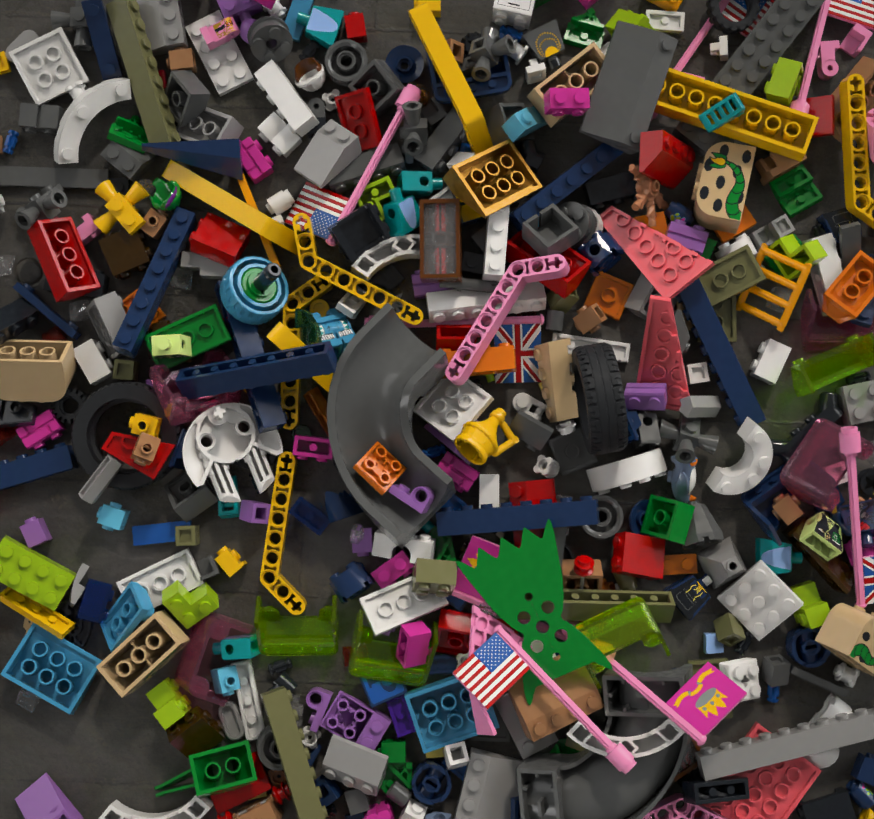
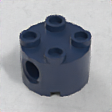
M601 230L595 232L587 244H583L577 249L579 254L592 261L589 271L593 276H599L600 271L604 273L609 271L621 260L620 253L624 255V250L609 232L603 233Z
M353 561L345 567L346 571L340 574L337 572L329 578V585L342 604L347 603L346 599L349 597L351 600L369 589L370 584L373 585L375 583L362 562Z
M800 625L793 628L786 635L785 649L788 656L805 667L816 668L823 665L831 652L815 641L820 631L819 629H809Z
M425 759L414 769L412 790L415 797L420 802L428 805L440 803L447 798L451 790V773L441 761Z

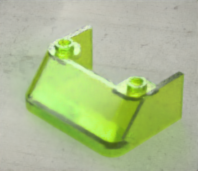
M871 332L860 337L858 334L846 338V343L807 360H804L802 357L792 361L793 366L790 367L796 396L801 397L815 393V390L874 366L873 333Z
M333 595L332 606H325L319 610V616H280L279 611L275 607H263L261 596H257L254 626L260 653L267 656L336 654L339 648L337 595Z
M634 597L575 625L605 657L640 640L647 647L661 644L667 657L671 655L648 605L641 597ZM592 662L586 665L597 689H600L601 686L595 674L603 671L606 667Z
M359 609L352 638L348 667L349 673L355 677L405 685L421 686L425 684L438 646V622L434 621L431 628L432 637L429 642L426 664L404 669L395 657L398 643L373 639V631L370 627L363 625V610Z

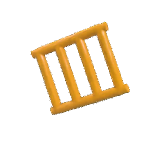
M762 243L756 260L765 277L793 291L787 301L757 286H753L740 293L736 302V310H743L776 326L778 331L783 332L808 278L812 264H803L769 249L766 243ZM768 256L801 271L797 282L761 267L764 257ZM749 292L785 308L781 318L778 319L745 303Z

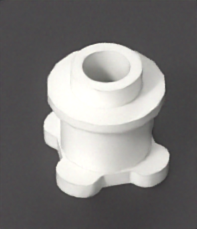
M276 0L271 10L263 6L264 12L268 11L270 16H276L280 19L286 16L287 9L281 5L280 0Z
M515 39L516 52L509 54V56L516 60L515 64L518 65L528 52L529 46L523 47Z
M79 81L67 87L65 91L69 93L74 101L85 91L87 86L82 81Z
M542 454L538 456V461L533 471L537 474L542 473L546 478H554L559 472V463L551 457L546 458Z
M842 662L840 665L837 664L833 670L834 679L836 681L840 680L846 686L853 688L860 675V670L850 668L846 663Z

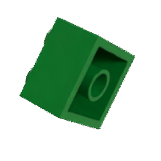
M651 494L640 532L685 545L695 506Z

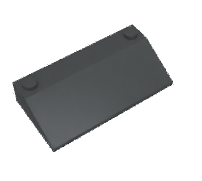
M618 20L590 98V109L585 112L579 132L629 155L639 152L640 132H647L678 40L663 32Z

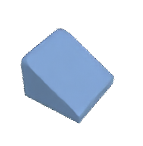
M716 632L703 633V652L705 654L724 653V644L718 642Z

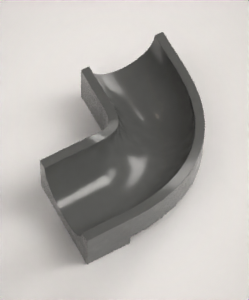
M387 302L350 340L338 360L329 387L327 426L335 463L352 497L372 522L402 549L456 493L453 479L420 450L414 440L412 431V414L419 396L423 398L445 376V370L448 366L446 352L441 348L438 351L433 350L418 339L401 321L394 308ZM378 441L407 468L392 485H400L401 483L410 488V493L416 487L427 486L434 491L435 498L427 513L421 514L388 492L389 489L383 495L379 494L353 469V466ZM423 490L419 494L421 501H425L427 498L426 492Z
M684 664L676 669L660 672L627 670L665 703L693 677L692 664ZM608 669L602 675L605 716H608L604 734L617 737L642 735L657 728L668 719L666 715L615 671ZM684 733L678 740L659 752L634 758L637 763L627 774H624L622 771L619 772L606 756L588 749L573 754L537 752L527 757L516 769L521 819H642L656 806L673 782L688 753L692 738L687 733Z

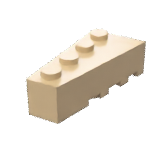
M570 338L534 346V358L538 362L539 367L537 372L538 378L541 380L543 387L541 391L542 397L546 401L547 406L545 412L550 423L579 417L576 392L572 390L575 378L574 374L570 371V363L573 362L572 354H568L567 345H571Z

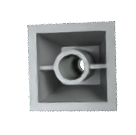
M730 536L722 540L721 543L712 545L696 554L704 573L713 581L711 584L713 589L743 575L748 570Z

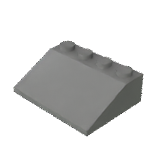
M136 0L139 4L141 18L145 23L147 38L151 42L153 56L168 54L169 50H174L176 47L188 48L181 0Z
M471 747L470 761L466 766L453 819H511V798L519 796L516 769L524 760Z

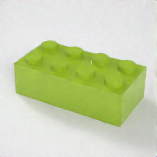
M6 535L0 542V582L55 611L77 573Z

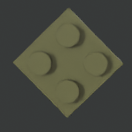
M417 558L413 567L411 592H416L419 596H427L428 593L436 594L437 597L442 598L451 595L456 587V561Z

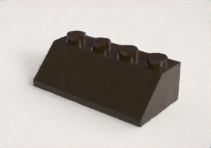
M797 518L782 531V534L799 552H802V556L834 591L848 594L855 583L852 565L848 562L845 563L840 558L842 554L826 561L799 540L806 520L809 518Z

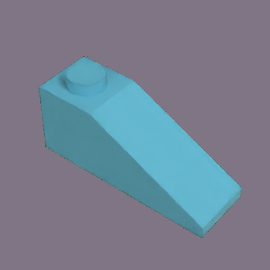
M526 107L514 113L501 127L511 141L515 142L547 125V123L535 107Z

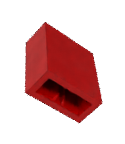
M208 212L204 219H200L196 232L193 231L189 237V242L191 243L190 251L231 267L240 259L248 246L251 230Z
M626 531L616 533L613 539L614 548L611 559V573L647 580L663 579L666 540Z

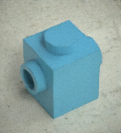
M111 501L110 504H103V507L100 506L98 509L97 523L102 524V528L109 531L114 529L124 530L130 511L121 508V504Z
M227 665L210 670L215 694H222L225 697L235 694L234 690L241 688L236 665Z

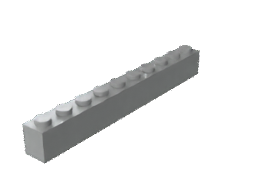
M859 708L854 710L855 713L851 714L839 713L835 715V718L831 719L819 718L815 723L811 724L808 722L799 723L797 727L791 729L783 727L778 729V732L771 734L770 732H763L755 738L743 737L739 739V742L735 743L723 742L719 744V747L715 748L703 747L699 752H695L700 776L705 781L874 739V708Z

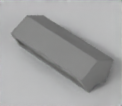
M687 396L680 399L681 407L679 411L687 418L716 417L721 409L718 396Z
M108 453L79 491L80 498L90 504H94L125 463Z

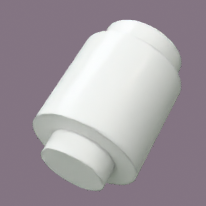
M288 189L268 198V204L265 206L271 215L275 213L277 216L291 208L295 200Z

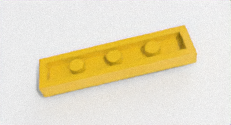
M7 587L0 593V602L61 640L75 627V623L62 614L45 607L10 587Z

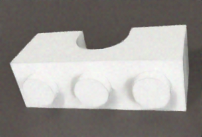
M378 529L374 533L372 555L391 559L396 554L397 545ZM428 534L414 535L405 545L411 554L410 563L415 564L417 558L434 559L437 539L431 538V535Z

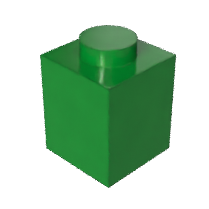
M406 738L382 739L381 745H378V752L389 756L388 763L406 762Z

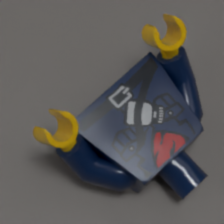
M832 498L835 503L834 507H829L825 501L826 509L831 510L830 515L833 521L841 527V532L845 536H851L852 538L850 505L839 506V510H837V501ZM874 499L859 502L862 548L874 546Z

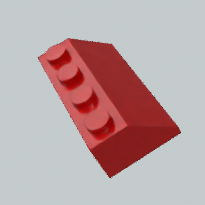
M664 130L640 132L639 173L652 180H658L660 184L669 189H674L693 169V162L695 161L694 149Z
M71 216L37 220L27 230L56 302L73 300L101 287Z
M522 230L507 241L506 260L510 263L517 260L541 257L522 238ZM571 248L560 254L564 256L569 264V273L562 278L538 281L564 299L577 289L592 265V261ZM543 266L537 267L535 272H540Z
M554 478L508 483L512 506L520 505V501L532 500V504H540L542 499H552V503L556 502ZM545 528L529 529L539 538H543ZM523 530L513 531L514 546L518 548L521 546Z
M441 608L433 651L451 655L468 653L472 613ZM497 619L518 635V631L508 625L503 619Z

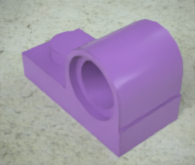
M401 483L400 485L391 486L388 492L421 514L427 513L435 498L434 491L427 486L416 487L411 493L409 492L410 488ZM422 490L425 491L427 495L425 501H421L419 498V494Z
M313 687L308 692L306 703L310 708L317 710L316 713L312 712L308 723L311 724L309 730L317 733L333 695L332 691L321 687ZM314 693L319 694L321 701L314 702L311 699V695Z

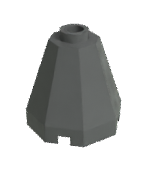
M699 501L689 502L688 504L695 506L685 545L681 544L682 549L692 550L697 549V546L704 548L721 543L724 540L722 530L706 505L699 503Z

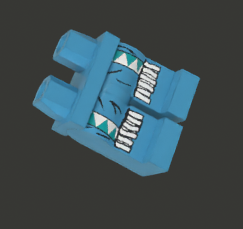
M336 308L329 309L325 317H321L318 312L311 313L309 319L311 325L310 334L315 343L330 341L336 357H340L350 340L356 335L351 328L350 322L346 319L347 316L339 313Z

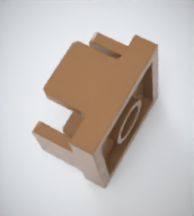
M770 152L769 157L759 159L754 165L761 175L760 182L765 186L798 167L807 159V156L805 155L800 162Z

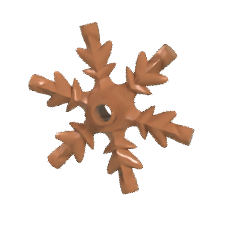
M630 164L629 171L634 175L633 180L637 181V194L635 195L637 200L631 207L634 211H638L639 208L642 210L646 204L648 226H656L655 204H657L659 209L662 208L663 210L667 209L669 204L663 200V194L659 192V181L652 180L639 173V166Z

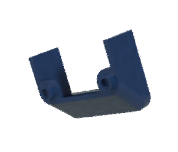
M499 33L498 40L504 37L503 33ZM426 52L430 82L436 101L441 104L452 103L438 74L434 73L433 64ZM507 55L500 56L501 62L490 68L491 77L488 81L479 82L473 77L465 78L475 99L505 94L511 89L512 78Z
M797 455L790 462L782 464L765 476L759 484L743 492L741 495V501L762 531L778 546L782 545L776 533L781 526V522L772 513V510H774L772 504L775 503L773 499L779 494L783 493L785 495L789 493L790 496L794 494L799 501L807 495L812 499H822L831 494L841 503L844 501L835 479L805 455Z

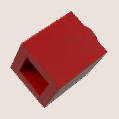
M350 12L348 15H345L344 20L348 40H353L357 43L368 42L363 13Z

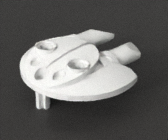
M224 403L207 409L192 422L184 438L182 459L186 473L196 487L204 485L206 478L210 477L219 501L235 503L241 502V499L230 475L229 465L244 459L261 494L275 479L266 454L277 456L283 453V446L278 430L259 434L251 406L241 403ZM238 424H247L248 431L241 432L238 429ZM204 437L209 438L212 442L211 446L204 447L201 444V439Z

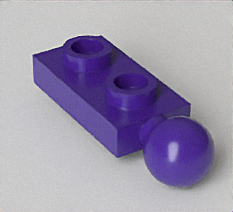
M405 694L386 702L398 738L416 732L404 697Z

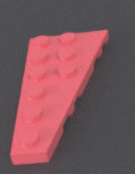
M612 205L600 214L603 227L612 235L626 255L662 297H668L672 300L715 265L713 261L700 256L697 252L691 251L659 231L653 230Z
M650 295L636 383H667L668 398L666 409L679 411L681 407L680 399L690 396L672 301L668 297Z

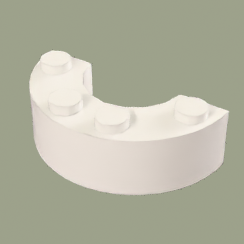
M746 417L737 432L745 443V451L742 458L731 467L721 468L715 466L705 482L716 493L736 495L746 492L761 482L771 466L773 458L771 440L767 433L749 417Z
M661 447L629 458L588 469L586 472L592 491L602 495L609 493L611 488L620 486V489L631 487V483L638 480L640 484L651 481L650 476L654 475L657 478L666 475L665 471L668 469Z

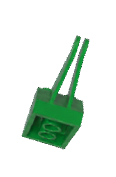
M249 740L188 755L191 768L163 784L155 786L154 789L155 791L165 789L193 777L194 784L159 792L156 794V797L195 788L198 798L228 792L257 782Z

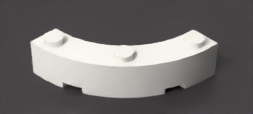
M120 77L105 80L85 90L70 104L60 120V126L54 140L55 162L58 164L78 163L79 145L87 125L96 114L107 106L132 99L130 79Z
M420 234L397 236L380 242L378 245L365 251L351 266V272L368 282L374 274L391 263L405 259H420ZM426 238V246H434V238Z
M668 718L657 728L642 735L631 737L605 735L616 744L621 742L634 758L659 752L678 740L685 732ZM579 721L567 733L572 740L582 747L607 756L606 749Z
M195 795L189 802L174 810L162 813H146L131 809L116 799L108 806L99 819H201L214 804L207 796L197 798V795Z

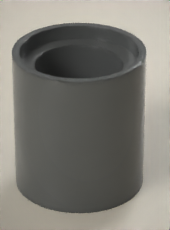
M547 310L545 330L562 332L565 312Z
M394 781L385 796L402 808L408 802L412 792L399 782Z

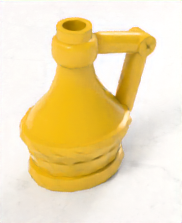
M497 408L489 414V418L486 420L468 421L463 424L462 431L455 437L454 444L464 458L476 465H483L489 456L497 457L519 442V438L513 434L508 424L504 421L506 416L505 410ZM498 426H500L508 439L499 446L497 443Z

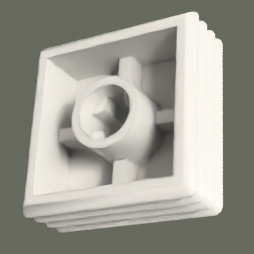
M746 657L719 663L720 671L747 692V696L741 702L760 698L761 687L759 685V667L756 658Z

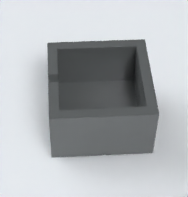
M554 203L541 210L539 216L535 214L522 223V238L540 256L561 254L578 242L579 227Z

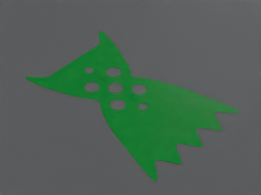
M549 519L545 526L543 538H539L527 528H523L520 548L501 538L498 558L478 548L476 568L456 561L462 573L491 609L508 625L523 634L522 649L552 680L592 662L612 669L605 655L575 626L561 617L564 601L563 577L555 534ZM531 593L533 596L532 600H526L525 594ZM543 602H553V612H543L541 608ZM522 611L528 612L530 615V621L527 624H521L518 621V614ZM541 620L549 624V629L546 633H540L536 629V624ZM559 629H564L568 634V638L564 642H559L555 638V633ZM534 640H540L543 643V650L539 653H535L531 649V643ZM554 652L560 654V659L557 661L552 657ZM530 669L523 675L524 693L528 705L532 703L536 687L543 684Z

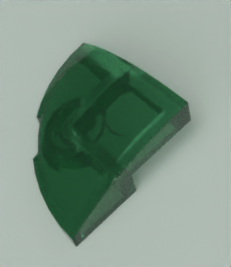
M295 309V328L301 329V341L305 345L321 343V331L313 315L305 309Z

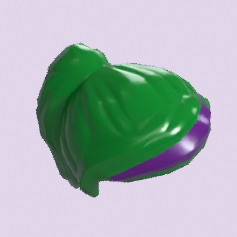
M156 177L152 182L156 191L153 197L150 196L153 207L162 211L176 209L182 199L179 184L176 181L165 182L161 178Z

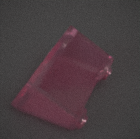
M222 348L208 351L204 355L202 364L195 366L230 359ZM163 364L150 367V380L165 418L172 426L193 421L201 413L213 406L224 403H239L242 390L232 393H221L216 396L200 397L198 399H187V397L182 396L175 382L180 370L169 373L168 367Z
M819 418L782 469L780 481L798 500L832 512L840 502V494L836 486L847 472V460L844 453H840L839 432H841V426L830 420ZM861 437V452L857 453L856 457L866 460L872 455L874 446L870 441Z

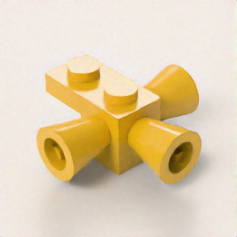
M105 180L97 186L95 193L108 202L104 206L109 211L93 220V222L104 234L110 232L117 220L131 235L146 223L138 213L139 210L134 206L149 196V193L140 183L135 181L125 196L116 192L110 180Z

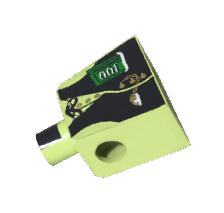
M182 334L151 336L152 356L154 359L192 357L190 336Z
M821 511L806 520L799 540L826 561H829L843 552L841 527L830 519V513Z

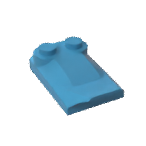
M131 581L100 623L110 652H113L125 641L141 621L145 622L154 614V607L147 590L137 582Z

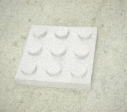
M62 27L8 52L35 104H39V106L66 94L65 89L76 82L82 81L83 84L90 82Z
M441 379L414 406L413 412L454 443L455 437L462 431L463 424L468 421L475 422L492 403L494 398L469 379L463 385H455L449 379Z
M759 560L717 596V599L758 641L804 604L762 560Z

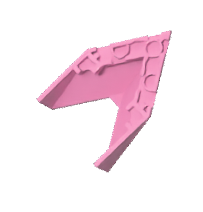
M472 605L468 657L493 635V630L498 625H502V628L521 648L524 637H520L512 629L494 617L483 613L477 606ZM469 692L477 734L495 736L497 732L487 710Z

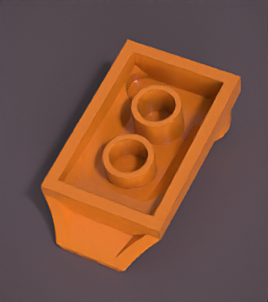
M860 250L823 294L821 310L838 324L856 319L874 297V259Z

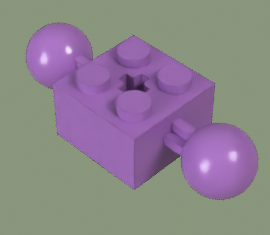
M217 0L224 18L233 17L236 23L241 21L239 28L240 36L243 41L248 43V30L252 23L257 20L251 16L263 11L261 4L255 0Z

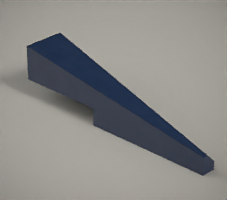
M240 139L141 143L142 151L243 180Z

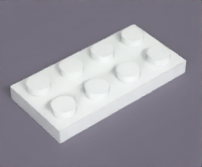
M217 10L185 26V29L221 97L255 79L234 38L210 51L199 29L204 26L209 27L224 19L220 11Z
M187 548L116 582L122 594L131 581L137 582L147 590L155 608L162 604V590L178 580L188 591L201 586L205 581L200 580L202 575L190 549Z
M411 576L361 597L359 601L376 637L401 626V624H406L447 606L449 603L446 597H437L436 594L429 593L427 596H419L416 592H411Z

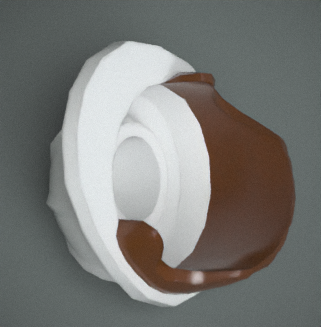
M311 57L301 60L295 66L296 86L309 92L318 90L325 82V67Z

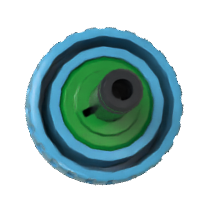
M251 256L239 259L227 270L220 283V296L226 310L237 320L251 325H260L273 319L284 308L289 296L288 283L280 266L262 257Z

